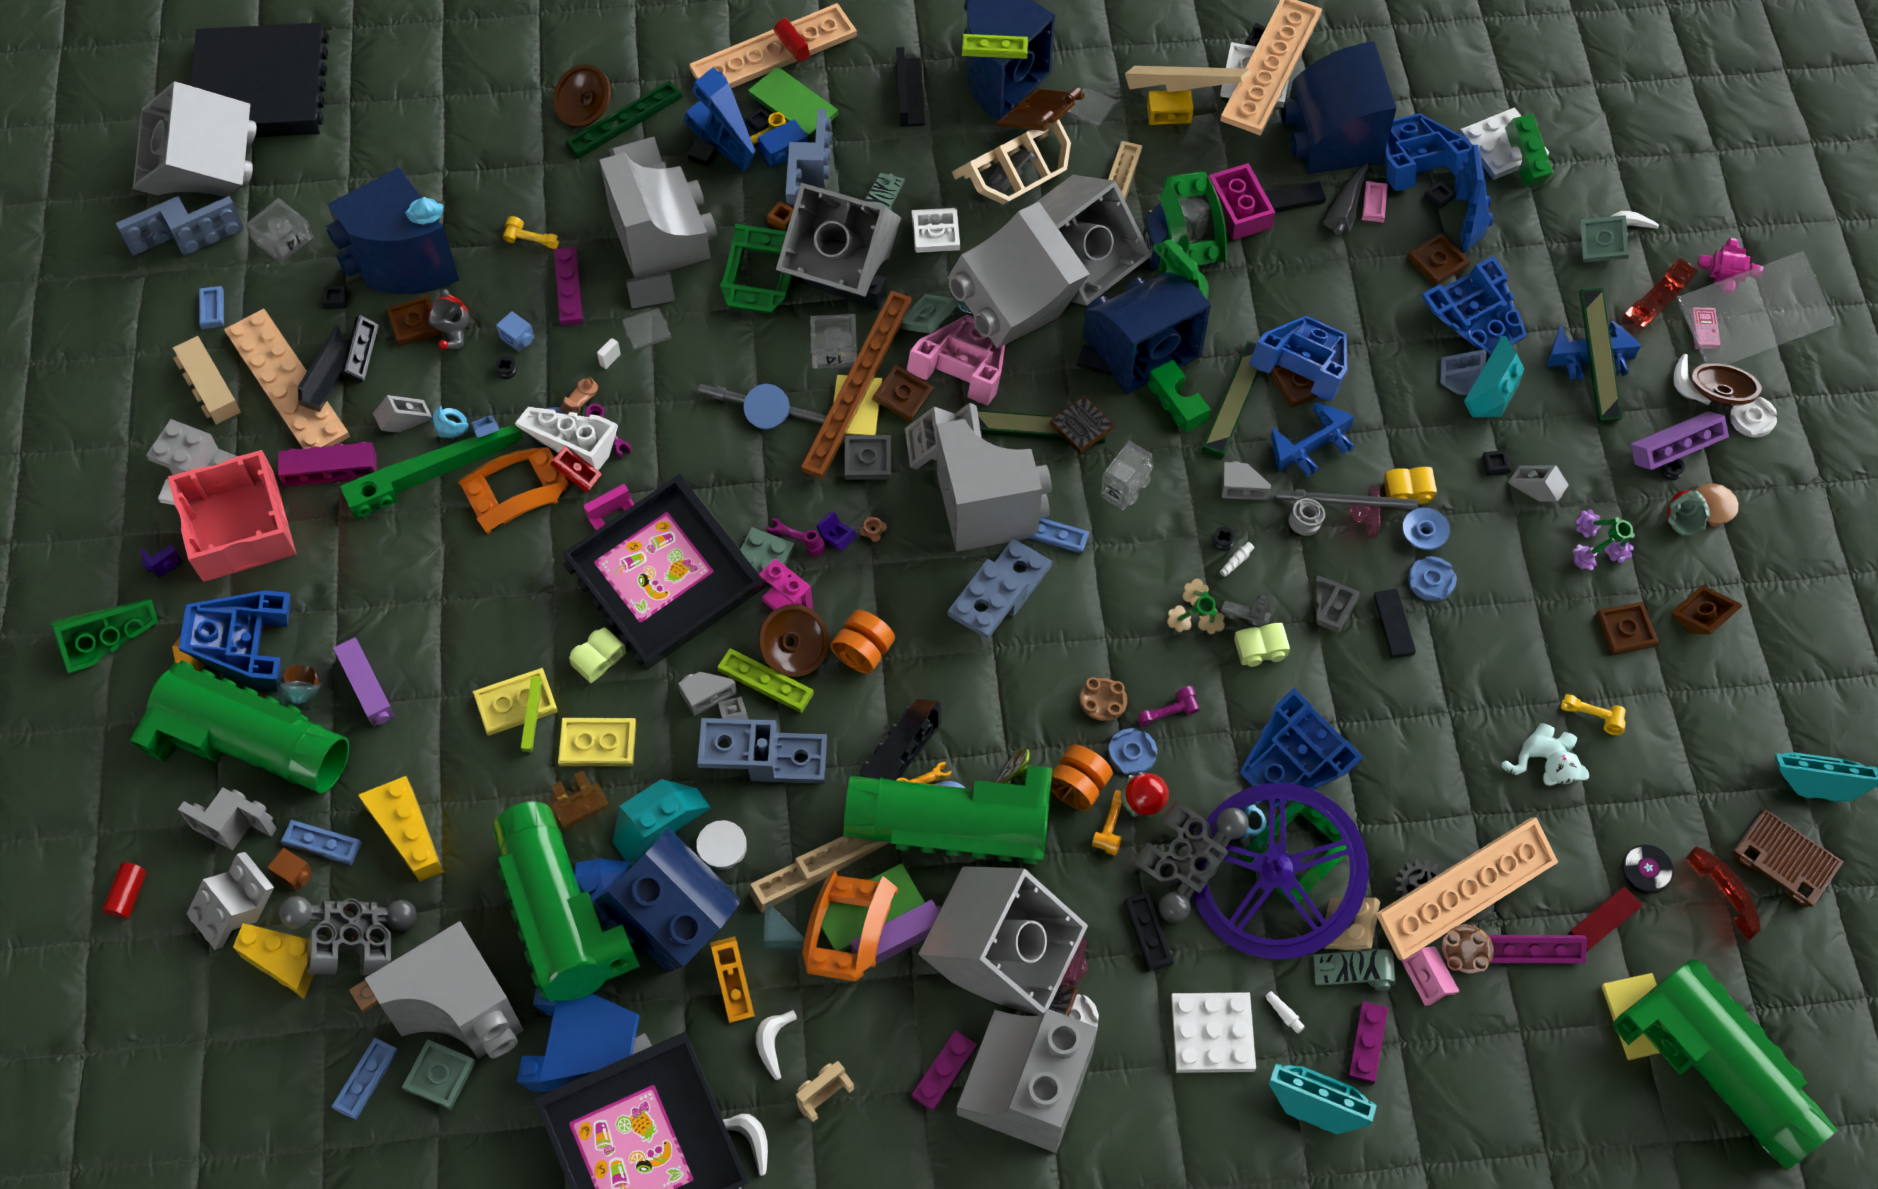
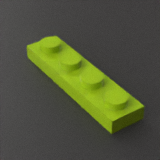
M731 648L717 667L719 672L800 713L803 712L814 695L813 689Z

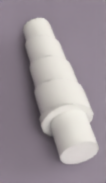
M1247 542L1243 547H1239L1223 566L1224 568L1220 571V574L1224 577L1228 576L1250 556L1249 553L1254 549V546Z
M1272 991L1265 996L1288 1027H1292L1297 1034L1305 1028L1299 1021L1300 1017Z

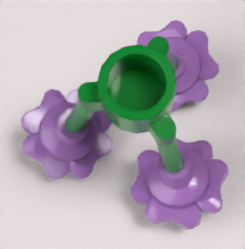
M1591 509L1580 512L1579 517L1575 520L1577 524L1576 530L1582 533L1585 538L1596 536L1597 530L1601 528V525H1611L1608 531L1609 538L1595 548L1578 544L1572 550L1574 564L1577 567L1588 569L1589 571L1593 570L1597 565L1595 556L1603 548H1605L1604 551L1609 555L1611 561L1617 560L1619 563H1623L1625 559L1632 557L1631 551H1633L1634 547L1628 541L1635 535L1633 527L1628 521L1620 520L1619 517L1600 520V516L1594 514Z

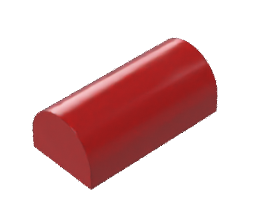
M787 18L778 21L774 27V33L792 56L799 62L810 58L807 42Z
M566 446L560 450L550 463L553 468L586 493L602 475V473Z
M122 862L102 909L104 914L129 919L147 873L145 869L132 863Z

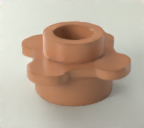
M868 517L864 522V527L860 528L859 533L861 536H867L873 542H877L881 539L880 535L882 532L887 530V525L876 517Z

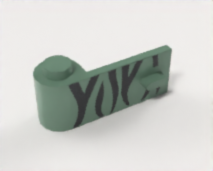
M880 173L865 201L892 210V204L900 192L905 179L893 176L892 173L889 175Z
M1378 949L1314 955L1316 986L1368 982L1369 985L1375 987V990L1386 991L1395 984L1394 956L1390 950Z

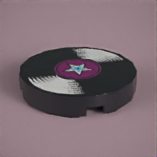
M1642 844L1633 847L1626 853L1621 864L1625 881L1632 889L1643 894L1660 893L1669 886L1674 876V866L1670 857L1662 849L1654 845Z

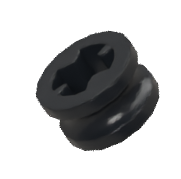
M500 357L495 363L499 377L510 379L515 376L517 367L512 357Z
M1678 458L1664 464L1661 468V473L1668 480H1677L1684 472L1685 464ZM1670 466H1674L1676 472L1672 471Z
M1227 527L1218 528L1213 537L1214 547L1221 551L1231 549L1235 540L1234 532ZM1220 536H1222L1223 538L1228 537V541H1227V542H1226L1225 540H1221V541H1220V540H1219V539H1220Z

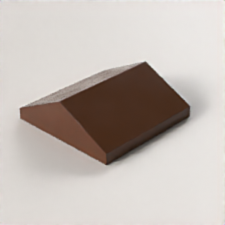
M1702 585L1671 612V616L1692 634L1711 635L1742 607V604Z

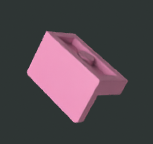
M1423 947L1406 959L1401 960L1425 1006L1435 1003L1446 995H1455L1459 992L1436 947Z

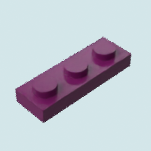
M1362 1001L1348 1078L1370 1084L1376 1082L1388 1007Z
M955 1030L912 1093V1098L934 1112L976 1050L977 1044Z

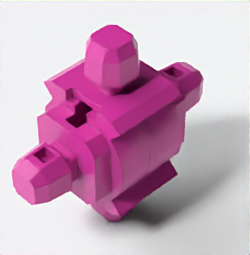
M1729 238L1720 251L1716 250L1713 257L1711 255H1700L1697 261L1698 267L1706 270L1710 269L1709 276L1714 277L1713 284L1720 285V291L1724 295H1731L1739 282L1743 283L1747 276L1749 278H1759L1762 274V267L1754 263L1750 264V256L1745 255L1746 249L1739 248V242L1734 238Z

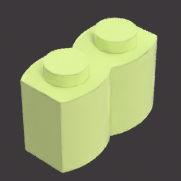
M1283 623L1268 624L1259 628H1247L1235 633L1234 641L1241 665L1254 667L1260 665L1264 660L1279 662L1284 660L1289 654L1290 647Z
M606 627L592 632L586 643L576 646L571 651L569 659L571 666L592 683L601 677L609 667L618 662L625 655L626 649L625 645Z

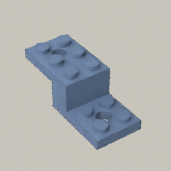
M818 109L815 143L789 142L786 204L792 208L795 206L801 183L815 187H825V179H829L830 168L826 165L830 162L831 150L827 148L830 147L832 142V132H828L831 131V118H827L826 109Z
M177 196L116 223L132 256L174 238L181 253L185 256L244 229L230 196L190 214L187 213Z
M1013 538L995 563L989 559L986 560L950 607L948 616L988 640L1007 614L1014 618L1052 567V561ZM1017 565H1022L1026 568V571L1017 573L1013 568ZM977 604H985L988 609L984 612H979L974 607Z
M702 718L697 764L698 768L748 769L750 781L824 784L827 734L778 733L776 720ZM722 739H729L732 742L728 748L718 746L719 741ZM797 754H806L808 759L803 763H798L794 760Z

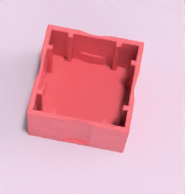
M262 450L231 458L214 466L200 467L168 476L174 504L181 518V532L187 557L203 582L296 555L276 476Z

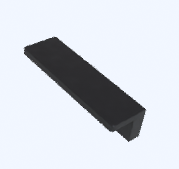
M896 47L900 127L924 126L925 111L921 58H905V48Z
M334 326L298 385V405L320 412L343 375L341 370L349 340L341 337L340 326Z

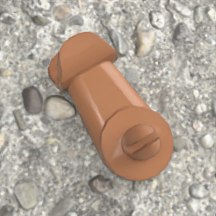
M591 377L580 380L568 398H564L561 410L568 415L569 412L578 414L581 406L596 395L598 391L597 383Z

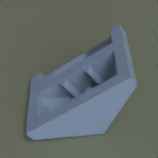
M1483 349L1441 358V385L1458 395H1467L1486 364V350Z

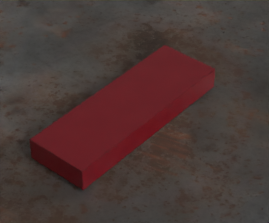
M1624 886L1571 929L1568 934L1584 935L1587 938L1588 952L1643 905Z

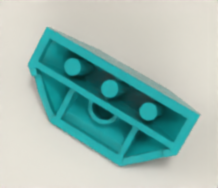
M1502 336L1464 400L1472 417H1502L1521 383L1524 367L1506 336Z
M1795 752L1776 753L1775 760L1781 774L1795 792L1805 798L1811 799L1815 797L1832 802H1850L1878 787L1877 767H1866L1860 763L1845 759Z
M661 779L619 806L613 845L623 859L629 862L637 857L666 827L675 832L711 808L697 788Z
M1275 1064L1269 1085L1286 1114L1335 1134L1371 1126L1377 1105L1372 1101H1368L1354 1087L1303 1066Z

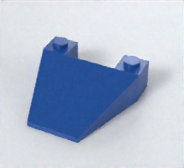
M713 67L694 82L692 93L700 101L686 111L683 122L699 138L716 145L719 153L746 172L749 170L755 149L729 82L723 73L718 72Z
M1421 113L1394 119L1384 154L1386 180L1395 191H1402L1416 186V173L1447 166L1456 176L1459 167L1465 166L1463 165L1464 159H1469L1467 154L1473 145L1467 138Z
M1304 316L1265 332L1257 341L1249 364L1257 370L1270 373L1277 364L1315 382L1311 393L1317 395L1322 400L1332 402L1339 392L1347 372V334L1309 316Z
M264 590L187 604L179 642V651L253 690L278 692L281 673L280 657L259 656L258 652L263 625L288 627L291 607L290 593Z
M536 988L533 1006L546 1015H553L545 1056H522L517 1083L532 1092H550L631 1056L640 1015L594 994L572 1001L558 1000L550 1004L548 999L543 1001L539 989Z

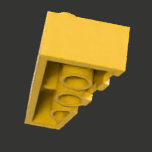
M406 776L358 794L367 811L388 837L419 882L443 873L415 794Z

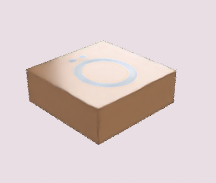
M366 980L349 990L363 1013L379 1004Z

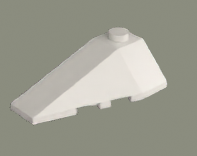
M528 407L515 422L517 427L558 453L564 446L568 447L598 471L609 458L618 428L616 423L597 415L584 417L578 416L577 413L569 412V415L556 413L555 410Z

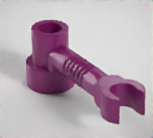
M591 404L586 409V417L597 415L604 418V408L599 404ZM615 435L613 447L616 450V455L623 459V453L620 449H626L631 453V446L628 442L619 439Z
M777 518L771 519L776 526L775 528L766 527L771 535H784L803 542L808 554L813 557L822 555L826 550L823 539L819 537L818 532L815 530L803 533L785 526Z
M1193 686L1184 687L1175 693L1178 700L1177 703L1164 708L1139 713L1137 719L1140 726H1146L1157 719L1184 710L1186 715H1192L1200 711L1195 699L1197 695Z

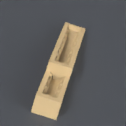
M1134 66L1125 73L1129 89L1165 84L1167 92L1242 82L1251 72L1250 69Z
M1122 141L1108 180L1116 181L1126 201L1142 151V145Z
M842 836L795 858V863L751 883L749 894L759 911L763 913L828 877L835 869L837 872L890 842H873V840Z

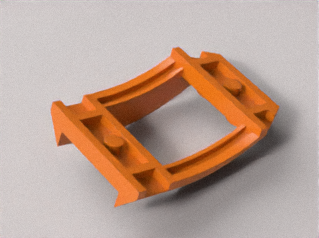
M550 447L527 448L500 456L459 479L458 484L462 486L478 517L476 519L487 534H490L492 529L501 523L506 524L532 509L550 503H558L557 499L562 491H566L570 483L563 474L550 465L555 458ZM529 459L543 487L526 491L498 504L485 478L509 465Z
M835 869L826 878L809 919L802 950L807 973L857 981L864 976L863 971L869 967H875L881 933L891 908L892 898L894 894L897 895L898 888L884 876L878 882L837 876ZM830 902L869 907L862 930L858 954L816 947L820 929Z

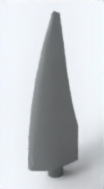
M1365 163L1345 185L1323 221V224L1333 229L1336 235H1341L1342 232H1350L1356 219L1360 191L1369 166L1368 163Z

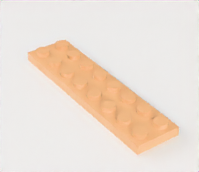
M1280 0L1245 68L1250 69L1251 74L1242 82H1238L1221 115L1220 121L1261 136L1321 16V8L1298 0Z
M838 3L790 22L807 42L810 56L857 37V30ZM773 29L690 63L689 66L696 80L714 67L718 72L725 75L730 87L734 88L770 73L777 66L782 68L797 60L777 37Z
M265 309L224 329L226 335L302 449L314 446H334L350 438L347 429L327 401L320 412L298 405V385L307 371Z
M1529 818L1377 912L1376 915L1398 960H1404L1449 932L1455 926L1465 922L1557 864L1558 861L1537 818Z

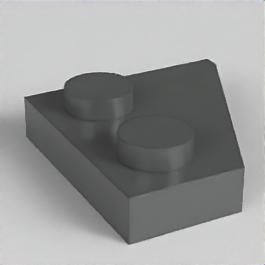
M1031 151L1010 156L1009 158L1020 176L1023 173L1020 168L1026 162L1033 163L1036 156ZM999 161L994 174L989 178L987 186L1002 193L1011 186V183Z
M1317 576V625L1339 633L1358 601L1360 591Z

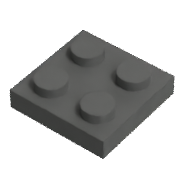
M891 435L845 436V480L891 479Z

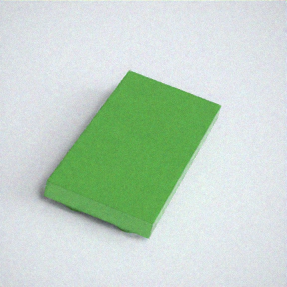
M778 66L748 90L750 97L772 113H782L785 116L786 123L795 119L809 140L816 135L818 109H826L827 118H831V121L839 115L838 109Z
M902 863L870 879L871 881L880 882L882 876H884L898 888L897 895L894 894L892 898L891 908L885 923L925 903ZM830 902L821 929L833 950L843 952L851 948L850 941L862 935L869 907Z

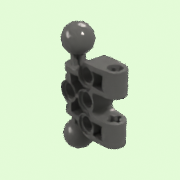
M1175 800L1161 820L1179 834L1178 838L1171 842L1169 851L1162 852L1149 842H1146L1133 861L1138 867L1165 886L1181 884L1177 891L1168 892L1160 899L1159 912L1165 921L1180 923L1188 917L1191 910L1189 899L1195 891L1200 894L1209 879L1216 874L1218 866L1228 853L1225 847L1229 841L1241 838L1247 832L1249 822L1247 815L1238 808L1223 810L1217 819L1218 832L1212 839L1210 824L1204 818ZM1202 825V833L1198 836H1193L1194 828ZM1184 846H1188V853L1183 857H1179V850ZM1203 860H1208V867L1203 871H1199V864ZM1169 867H1173V875L1171 877L1165 878V870Z
M294 896L281 904L279 916L281 922L291 929L302 928L310 921H320L311 930L307 938L308 974L335 975L338 965V952L343 954L357 952L360 957V974L369 976L391 963V932L381 923H386L393 931H407L416 923L417 912L412 903L403 899L392 902L387 908L377 907L376 902H359L356 899H346L345 901L323 900L321 906L311 905L306 898ZM343 911L352 912L354 917L345 916ZM317 935H325L328 941L319 940ZM350 935L353 937L354 942L346 941L343 936ZM370 936L378 937L380 943L373 942Z

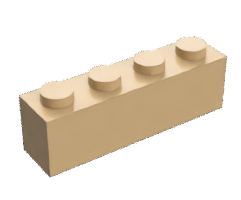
M198 336L173 347L177 355L173 359L179 370L185 369L186 372L182 375L188 386L194 385L195 388L192 389V392L198 402L203 401L204 405L201 408L207 418L212 417L215 424H218L241 413L234 397Z

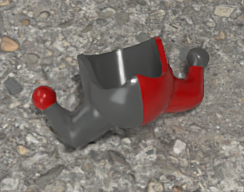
M443 289L440 292L441 297L431 307L428 321L432 327L446 333L449 337V342L445 340L439 341L438 346L440 349L459 350L464 345L463 330L468 325L469 312L460 299L450 295L447 289Z

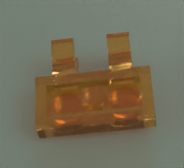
M584 771L574 775L581 791L569 797L561 781L552 785L553 792L558 800L552 806L563 829L609 807L599 784L596 783L591 786Z

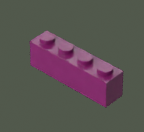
M358 442L357 444L348 445L336 444L328 447L314 446L308 449L278 451V476L284 487L356 480L377 471V454L372 442Z

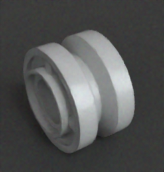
M1309 498L1300 499L1294 504L1290 513L1289 525L1300 535H1314L1319 531L1325 518V510L1316 500Z

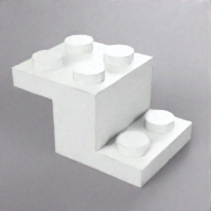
M957 209L912 210L914 250L916 253L960 250Z

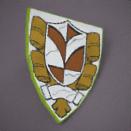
M1024 747L1015 751L996 783L1006 784L1015 776L1025 784L1026 766H1023L1028 762L1030 755L1027 748Z

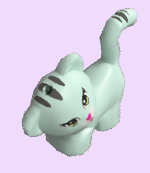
M1540 723L1536 731L1523 743L1522 750L1518 756V765H1512L1508 761H1504L1501 764L1507 773L1518 775L1526 771L1529 757L1547 758L1543 781L1548 786H1553L1557 783L1570 784L1575 781H1585L1589 778L1588 770L1581 765L1577 755L1567 752L1575 746L1577 737L1571 733L1563 732L1560 738H1553L1555 729L1544 723Z

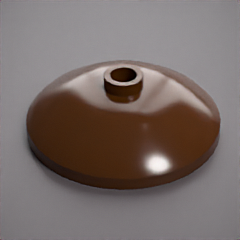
M582 64L569 69L559 79L554 91L553 104L558 117L572 127H586L596 122L604 114L610 101L611 88L609 80L600 69L592 65Z
M1721 363L1702 364L1696 367L1691 375V382L1695 389L1708 400L1720 405H1746L1757 400L1761 393V385L1754 376L1731 365Z
M789 604L775 609L765 618L760 627L758 643L760 653L771 669L785 676L799 677L813 672L822 664L829 648V635L824 621L815 611L803 605ZM787 638L792 640L791 646L786 644Z

